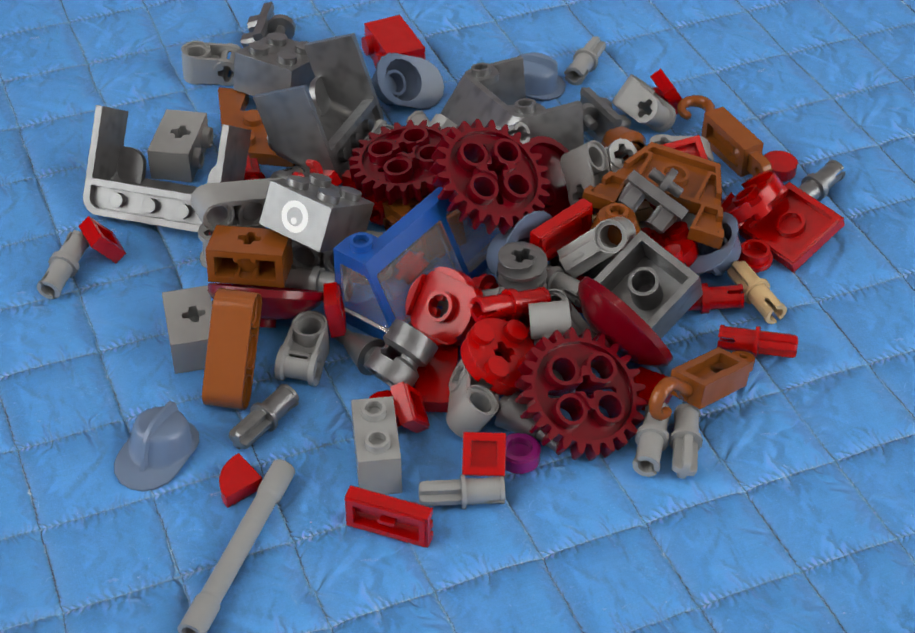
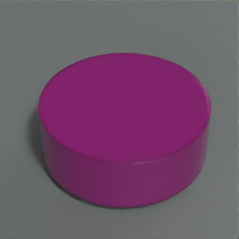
M525 433L507 435L505 470L515 474H525L533 471L540 463L541 447L539 442L533 436Z

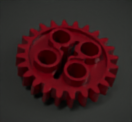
M475 119L471 126L466 121H462L458 129L451 127L446 136L443 135L431 156V159L435 162L430 167V172L437 175L432 181V186L443 187V190L438 195V199H449L451 201L447 211L452 212L458 209L461 212L459 216L461 223L469 217L473 220L472 226L474 230L482 223L485 224L488 234H491L498 226L500 232L506 235L511 227L514 228L516 223L525 215L534 211H542L545 208L544 203L550 196L545 190L551 184V181L543 178V176L548 171V167L537 164L542 154H531L529 150L533 145L532 142L525 144L520 142L521 132H517L513 136L508 134L507 124L501 130H497L493 120H490L486 127H483L479 119Z
M409 120L407 125L402 127L398 122H394L393 129L389 130L381 126L380 134L369 132V141L359 140V148H352L353 157L349 158L352 182H355L356 189L363 190L364 197L374 194V199L377 203L386 197L388 198L389 205L395 203L397 199H402L403 205H407L411 198H415L420 203L423 200V196L430 195L438 188L432 186V181L437 175L430 172V167L435 162L431 159V156L443 135L446 136L451 127L441 130L439 122L428 127L427 120H423L419 125H414L413 121Z
M570 327L563 335L556 330L548 339L542 337L535 344V347H532L525 354L526 360L517 369L523 376L518 378L514 386L524 390L515 399V402L526 404L528 407L520 417L521 419L533 418L535 423L529 432L532 434L541 430L545 434L541 443L543 446L553 440L557 442V455L570 448L572 460L578 459L585 452L588 460L592 461L600 453L606 458L615 449L619 451L628 443L627 439L629 440L636 435L637 428L635 426L640 424L645 418L638 411L647 405V401L637 397L646 386L641 383H634L633 380L641 372L640 369H628L626 366L631 359V355H625L620 358L617 355L619 350L618 343L608 348L605 346V334L602 333L594 341L591 338L590 329L587 328L579 337L573 327ZM591 368L597 370L601 378L595 376ZM552 370L558 371L562 375L564 381L558 379L554 375ZM602 389H611L612 391H603ZM549 396H560V398H550ZM599 406L608 412L609 418L601 413ZM560 408L570 414L572 421L562 415Z

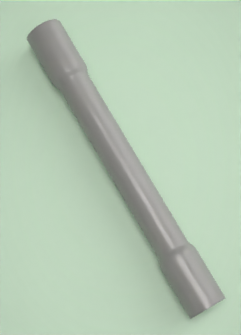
M281 459L272 462L257 488L254 500L202 591L196 595L179 624V633L208 632L220 610V604L273 508L280 502L295 475V469L289 462Z

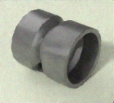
M395 319L383 336L385 346L376 347L363 366L390 387L400 382L413 387L420 377L417 371L418 367H426L439 347L411 325L402 320Z

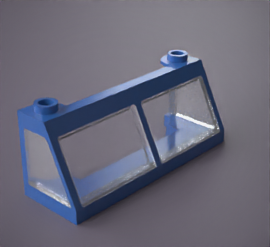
M438 187L380 237L366 232H357L346 237L333 248L335 282L340 285L346 311V323L374 338L384 340L383 336L395 319L402 320L413 327L409 315H406L405 311L406 297L413 282L420 275H427L435 270L433 268L448 267L462 271L471 279L479 277L488 268L486 260L487 249L492 239L500 233L498 226L491 234H488L485 224L482 223L474 230L472 226L473 220L469 217L461 223L459 221L461 212L458 209L452 212L447 211L451 201L449 199H438V195L443 190V187ZM438 306L437 308L442 310L443 306Z

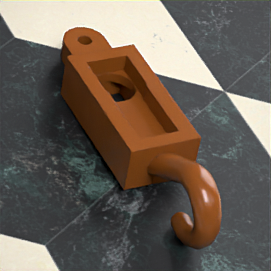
M701 95L686 96L680 100L677 105V111L685 120H689L692 116L686 108L699 107L705 110L701 136L709 141L711 150L740 177L751 174L754 177L764 171H772L770 162L762 155L764 143L724 107L715 109L712 100Z
M717 347L673 368L671 376L660 380L651 393L649 412L652 418L662 421L671 416L672 410L670 407L662 408L669 394L698 409H702L745 387L749 372L754 367L755 356L746 351L730 353Z

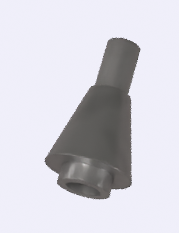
M347 328L345 336L334 337V339L344 345V348L362 374L373 375L363 365L376 347L385 346L384 340L351 332Z
M517 391L511 396L504 395L499 400V409L495 414V426L514 433L531 435L542 442L545 434L541 430L532 434L529 432L535 423L533 418L521 419L520 417L528 409L526 404L515 402L520 393ZM552 440L546 446L556 452L557 442Z

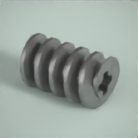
M511 242L500 248L498 252L499 287H504L505 289L514 288L517 291L536 289L538 287H545L547 289L546 268L548 261L546 254L540 247L528 242Z

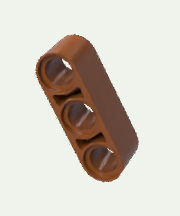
M225 288L217 289L213 299L202 386L203 404L238 410L247 409L252 392L262 311V297L260 293Z

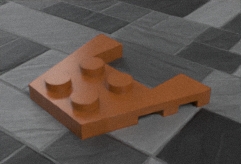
M219 87L221 124L251 130L248 150L250 158H257L259 164L294 167L295 164L283 159L270 149L267 142V133L258 110L245 111L249 103V95L233 90V88Z
M651 142L625 160L623 167L617 172H608L602 176L600 184L595 187L590 185L583 191L582 198L591 202L593 208L600 210L611 203H618L617 201L622 190L626 186L623 182L633 170L655 186H658L656 182L648 177L651 170L656 168L666 176L673 167L678 171L673 182L683 188L684 191L678 198L667 190L665 193L688 209V213L696 215L690 226L687 239L720 249L722 246L724 229H722L723 208L721 207L722 182L720 163Z

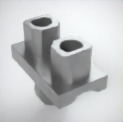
M273 2L263 4L260 14L249 17L247 25L250 33L243 34L240 41L243 48H245L250 43L256 42L273 32L283 33L288 39H291L295 34L296 26L290 17L282 14L274 15Z
M590 87L581 88L580 102L582 103L583 132L586 131L594 140L601 143L603 136L610 129L620 126L630 128L631 120L625 115L616 113L612 108V103L606 97H599Z
M673 167L666 176L656 168L651 170L648 177L656 182L658 186H655L633 170L623 183L626 186L617 201L632 209L634 213L644 199L654 205L656 209L645 223L659 234L664 233L674 222L681 221L689 211L665 193L667 190L678 198L684 191L683 188L673 182L678 174V171Z

